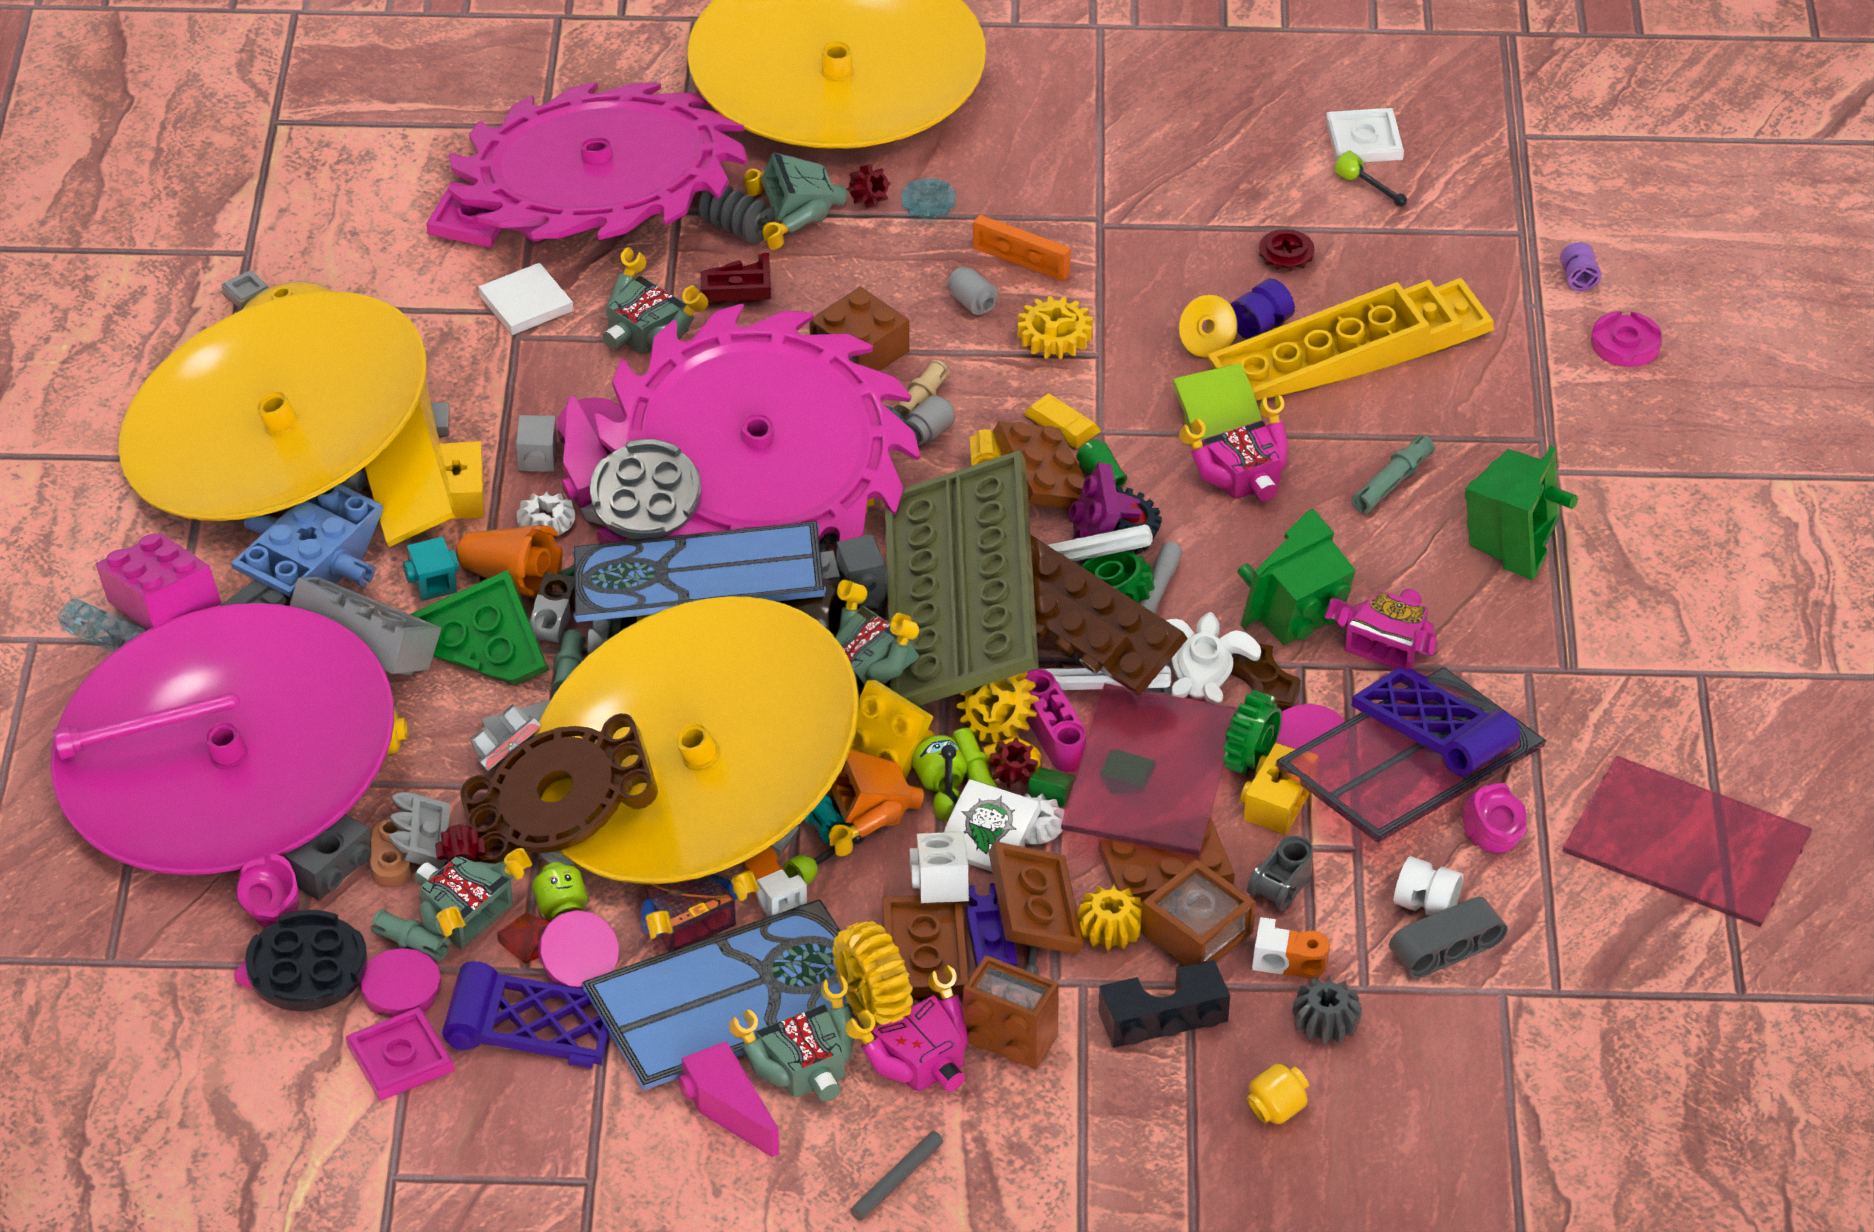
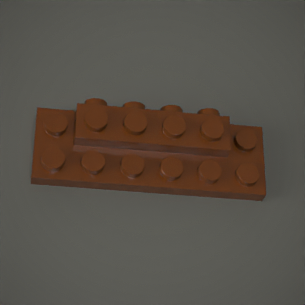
M1030 534L1037 637L1044 639L1048 636L1054 640L1053 644L1063 654L1070 657L1074 653L1080 657L1079 661L1092 673L1097 674L1101 671L1140 696L1187 641L1188 638L1184 632Z

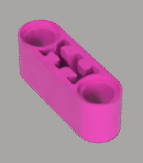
M1043 669L1028 671L1025 679L1036 684L1029 692L1031 695L1039 697V701L1030 705V709L1034 710L1037 715L1036 717L1028 716L1026 718L1027 722L1056 769L1064 772H1073L1080 769L1085 763L1086 730L1055 677L1050 672Z

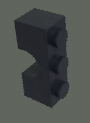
M1215 960L1176 968L1175 994L1168 997H1155L1148 994L1142 988L1138 977L1099 986L1098 1012L1113 1048L1128 1044L1134 1045L1145 1040L1163 1036H1174L1184 1031L1202 1027H1213L1219 1023L1228 1022L1230 994Z

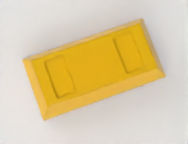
M1049 393L1024 412V416L1039 426H1052L1061 429L1067 443L1076 450L1101 432V429L1093 421Z

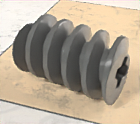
M730 185L727 186L720 198L714 197L706 190L703 191L700 198L699 214L703 221L712 223L717 228H723L726 232L733 233L738 238L745 239L751 244L763 241L764 225L775 220L774 207L766 208L764 201H755V198L751 195L744 196L741 190L733 191Z

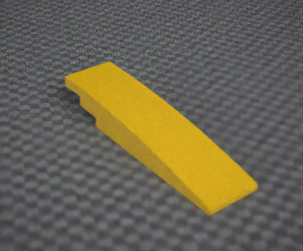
M1462 278L1435 287L1429 279L1406 289H1403L1398 282L1215 351L1207 356L1214 369L1241 363L1255 399L1261 400L1264 397L1271 398L1277 396V394H1289L1356 377L1445 349L1494 331V322Z
M426 381L420 400L403 429L375 459L365 466L374 501L383 505L380 523L389 547L455 517Z

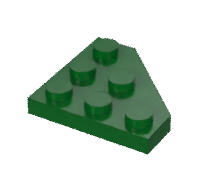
M508 570L410 614L442 627L433 655L435 658L514 686L549 671L512 574Z

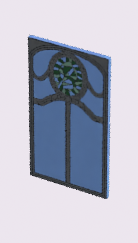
M817 521L574 546V618L576 622L651 615L683 603L727 596L754 597L772 601L825 596L826 587L823 582L818 535L819 525Z
M819 899L583 981L582 987L632 1070L638 1084L644 1091L682 1076L683 1057L727 1041L736 1057L744 1055L745 1052L742 1045L745 1042L743 1038H737L731 1034L729 1023L733 1017H736L739 1025L744 1029H748V1024L743 1017V1012L746 1010L753 1011L757 1016L758 1025L753 1031L755 1035V1031L822 1004H826L828 1010L831 1009V1002L822 996L821 987L827 979L828 989L831 993L839 994L841 992L838 979L836 978L837 970L833 965L835 957L832 953L834 937L838 936L840 929ZM844 995L842 997L843 1004L848 1005L850 1016H852V1007L850 1006V1004H846V997Z

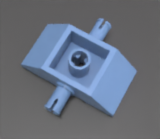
M339 484L321 495L292 506L279 519L269 514L245 518L244 527L261 536L231 563L232 568L292 598L299 577L317 576L334 584L343 577H346L365 587L367 582L370 583L373 579L375 568L373 565L361 560L364 558L383 512V505Z

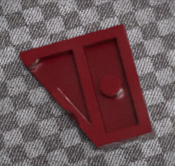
M769 253L758 254V262L743 267L742 262L738 260L728 263L723 267H714L700 272L701 292L707 297L708 301L713 303L737 300L758 302L771 299Z

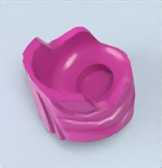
M1504 783L1481 786L1477 792L1467 798L1463 806L1464 814L1462 819L1465 833L1469 839L1471 838L1475 846L1479 845L1483 850L1492 853L1508 852L1520 842L1527 831L1525 806L1510 793L1508 785Z
M271 853L266 855L263 861L254 863L255 860L244 865L240 870L237 887L239 903L263 927H269L274 924L279 916L298 911L299 905L296 877L290 862L281 855Z

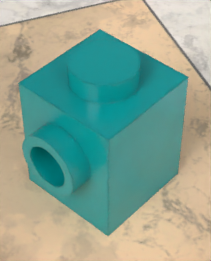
M443 537L407 545L408 561L403 562L404 573L408 583L414 582L421 601L457 593L455 572L459 571V563L455 551H448Z

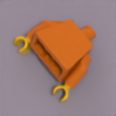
M850 750L841 772L831 787V791L845 823L853 825L851 827L846 825H835L832 827L829 833L830 846L835 845L837 856H846L853 850V838L859 835L863 838L883 826H896L900 823L907 808L918 810L921 807L924 799L923 789L908 785L900 766L895 762Z

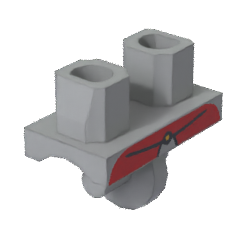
M513 704L497 716L509 731L500 740L497 741L486 727L480 729L469 739L475 752L479 755L476 760L487 771L541 728V725L534 717L530 715L527 717L524 712Z

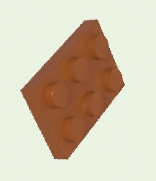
M998 421L993 433L1003 454L1006 455L1021 450L1026 459L1028 504L1070 509L1073 501H1077L1082 493L1085 478L1061 429L1052 426L1028 425L1022 422Z
M1211 817L1099 840L1098 850L1112 885L1115 884L1118 891L1130 888L1132 897H1139L1141 903L1196 859L1229 883L1234 884L1235 873Z
M994 841L988 853L1006 941L1077 955L1084 942L1077 917L1065 855Z
M920 895L882 897L884 929L886 934L892 936L894 945L899 947L901 958L905 960L906 971L910 974L908 979L912 986V992L910 993L912 998L931 997L933 995L935 997L941 996L939 992H935L930 988L928 979L929 975L935 970L938 981L942 984H947V977L944 974V968L947 965L955 970L957 976L956 982L951 987L953 994L963 995V988L969 981L962 901L921 903Z

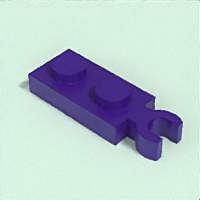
M990 883V894L987 896L978 895L975 892V886L970 885L968 901L970 907H966V918L976 969L985 955L1018 967L1014 942L1006 941L995 884ZM993 970V976L1004 975Z

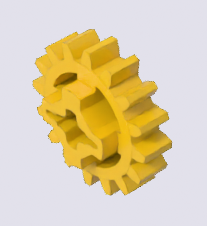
M1048 296L1047 302L1044 303L1039 299H1035L1034 307L1025 305L1024 313L1018 314L1017 337L1022 338L1021 345L1023 347L1031 346L1032 354L1042 351L1044 352V358L1048 359L1051 354H1056L1058 359H1062L1063 353L1068 352L1070 355L1075 356L1076 348L1085 350L1087 342L1092 341L1093 317L1089 316L1088 308L1079 309V301L1077 300L1069 304L1064 296L1060 301L1054 300L1052 296Z
M1024 672L961 692L960 694L965 696V701L958 703L957 708L965 710L966 714L961 717L960 722L969 725V728L974 732V736L979 737L980 741L990 744L992 741L997 743L1000 740H1006V737L1019 738L1017 731L1019 728L1027 731L1030 728L1025 721L1028 716L1036 717L1037 715L1034 710L1030 709L1032 703L1039 701V697L1031 695L1029 692L1036 686L1035 682L1025 679L1028 672Z

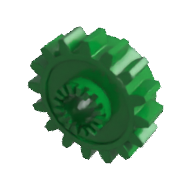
M1123 551L1090 558L1081 566L1136 602L1140 599L1148 600L1150 598L1148 591L1155 589L1150 564H1146L1143 556L1138 558L1133 552Z
M1252 690L1251 694L1246 695L1244 704H1239L1238 710L1231 717L1232 722L1229 721L1228 725H1231V728L1228 727L1226 729L1228 731L1225 734L1227 743L1223 748L1226 751L1223 757V762H1226L1225 768L1248 775L1249 770H1256L1262 755H1269L1274 744L1277 742L1282 723V711L1277 707V703H1274L1276 699L1274 696Z

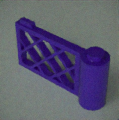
M1398 667L1352 697V707L1441 754L1447 767L1459 776H1468L1514 745L1520 737L1518 723L1508 712L1498 710L1488 714L1428 682L1427 677L1412 669L1405 670ZM1401 682L1412 689L1393 688V686ZM1371 700H1388L1389 704H1375ZM1395 700H1415V704H1396ZM1422 701H1436L1442 705H1423ZM1399 716H1418L1419 720H1405ZM1425 716L1445 717L1446 721L1426 720ZM1452 717H1466L1470 721H1453ZM1429 732H1446L1449 735L1440 739Z
M470 961L460 967L442 1035L447 1043L458 1050L476 1048L482 1043L566 1058L570 1065L592 1068L593 1063L602 1065L609 1032L600 1016L590 1020L583 1012V1008L593 1005L583 989L498 974L492 966L486 963ZM504 990L522 992L526 999L511 1006L503 997ZM552 997L561 999L566 1006L550 1013L542 1002ZM534 1006L542 1018L526 1025L518 1014ZM574 1014L582 1025L566 1032L558 1021ZM509 1018L518 1028V1030L510 1034L494 1032L495 1025ZM550 1026L558 1035V1037L550 1041L539 1040L534 1033ZM590 1033L597 1041L596 1050L579 1047L574 1040Z

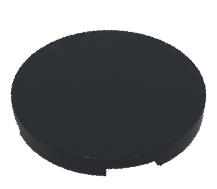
M300 910L279 916L277 922L267 927L259 935L253 936L245 956L248 980L256 994L273 1006L292 1011L322 1009L343 1000L359 986L366 973L368 963L366 944L360 931L355 930L345 921L338 919L337 914L322 910Z

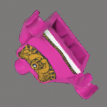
M1413 589L1403 590L1400 596L1385 591L1377 592L1370 601L1366 600L1352 607L1343 600L1331 598L1324 615L1327 619L1336 620L1340 626H1347L1345 651L1394 669L1401 667L1405 670H1413L1419 652L1433 656L1438 647L1434 626L1427 621L1428 609L1426 606L1421 605L1422 598Z

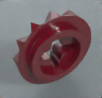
M1290 229L1272 231L1266 234L1259 244V256L1264 258L1265 265L1274 264L1276 270L1284 267L1291 272L1295 266L1304 268L1306 262L1313 260L1314 244L1307 235L1299 231ZM1283 246L1286 247V250H1288L1289 254L1283 251Z

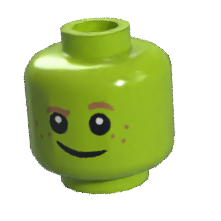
M553 862L544 866L541 869V873L535 877L532 883L540 914L548 920H554L560 914L570 911H583L589 901L579 869L570 865H564L561 862Z

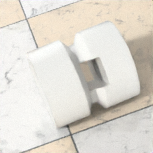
M1409 856L1403 865L1397 881L1394 904L1414 911L1423 907L1425 914L1429 916L1457 905L1463 886L1464 874L1442 866L1435 871L1433 870L1432 863Z

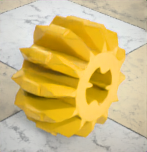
M1113 884L1110 890L1097 886L1094 894L1085 893L1080 909L1077 911L1082 938L1090 939L1092 948L1103 944L1107 951L1115 945L1125 950L1128 942H1137L1140 936L1142 919L1141 899L1139 897H1132L1130 888L1118 891L1115 884Z

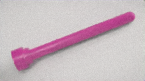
M230 693L79 731L78 728L70 730L69 726L55 729L54 737L61 760L77 756L76 752L82 751L83 746L233 709L239 705L240 698L238 695Z

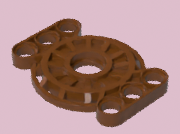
M624 713L608 718L601 732L593 728L581 726L558 727L542 732L523 742L511 752L498 767L492 779L486 775L473 776L462 785L460 790V797L468 826L472 829L476 828L478 838L484 839L486 855L492 847L504 845L502 851L495 857L477 856L481 862L495 864L504 861L508 853L518 848H523L525 852L547 853L575 846L591 837L603 827L616 812L621 802L633 809H641L652 804L658 794V787L641 731L633 718ZM623 727H630L626 736L620 739H613L614 733ZM631 755H638V759L634 764L628 767H621L625 758ZM566 778L573 779L572 788L564 798L555 802L541 800L543 792L552 783ZM647 783L643 792L637 795H629L635 785ZM484 788L488 789L485 797L472 801L475 792ZM491 816L496 817L495 822L490 827L479 829L480 823L484 819Z

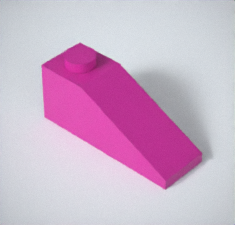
M573 395L567 398L563 461L565 478L561 480V484L568 500L574 498L580 511H582L581 508L592 503L590 482L594 469L599 461L608 455L601 442H599L576 397Z
M727 1041L683 1057L682 1076L678 1077V1082L685 1099L692 1098L701 1114L769 1156L778 1155L779 1129Z

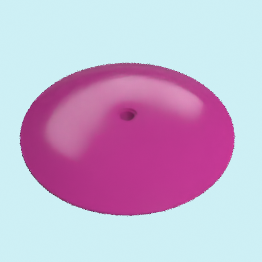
M267 603L231 604L194 611L173 618L156 629L150 628L134 637L103 660L73 694L62 713L56 729L69 726L70 730L78 728L79 731L230 693L239 696V705L236 708L86 745L83 746L82 751L76 752L77 756L62 760L59 756L54 737L50 767L57 801L67 820L89 844L122 863L144 870L178 875L214 874L242 869L250 861L255 860L254 863L263 861L264 857L270 853L277 855L286 854L314 839L335 824L356 804L377 776L386 758L394 727V702L385 670L372 650L352 631L323 615L297 607Z

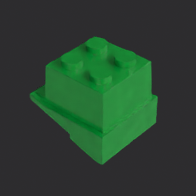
M1550 446L1546 455L1541 459L1507 449L1499 458L1492 461L1488 468L1475 480L1468 484L1465 488V499L1467 503V527L1469 530L1470 546L1503 561V569L1530 580L1537 576L1548 554L1545 546L1560 517L1559 505L1573 509L1578 502L1577 495L1558 488L1556 447Z
M1314 509L1307 511L1285 532L1284 538L1286 540L1256 570L1248 563L1238 569L1237 573L1250 587L1241 621V627L1244 630L1251 623L1260 620L1283 645H1286L1296 639L1303 640L1307 638L1315 629L1325 624L1332 625L1336 623V620L1324 617L1331 598L1347 602L1356 570L1333 542L1334 532Z

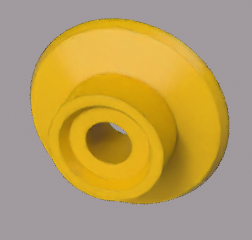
M1203 295L1191 301L1184 309L1179 322V334L1183 345L1192 354L1203 358H1208V354L1230 346L1237 331V318L1234 309L1225 299L1216 295ZM1207 320V328L1203 331L1202 323Z

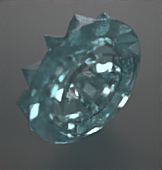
M922 178L912 181L904 187L901 193L902 207L907 208L909 215L919 214L921 219L925 216H931L936 219L938 214L948 215L949 209L955 207L956 194L951 185L939 179Z

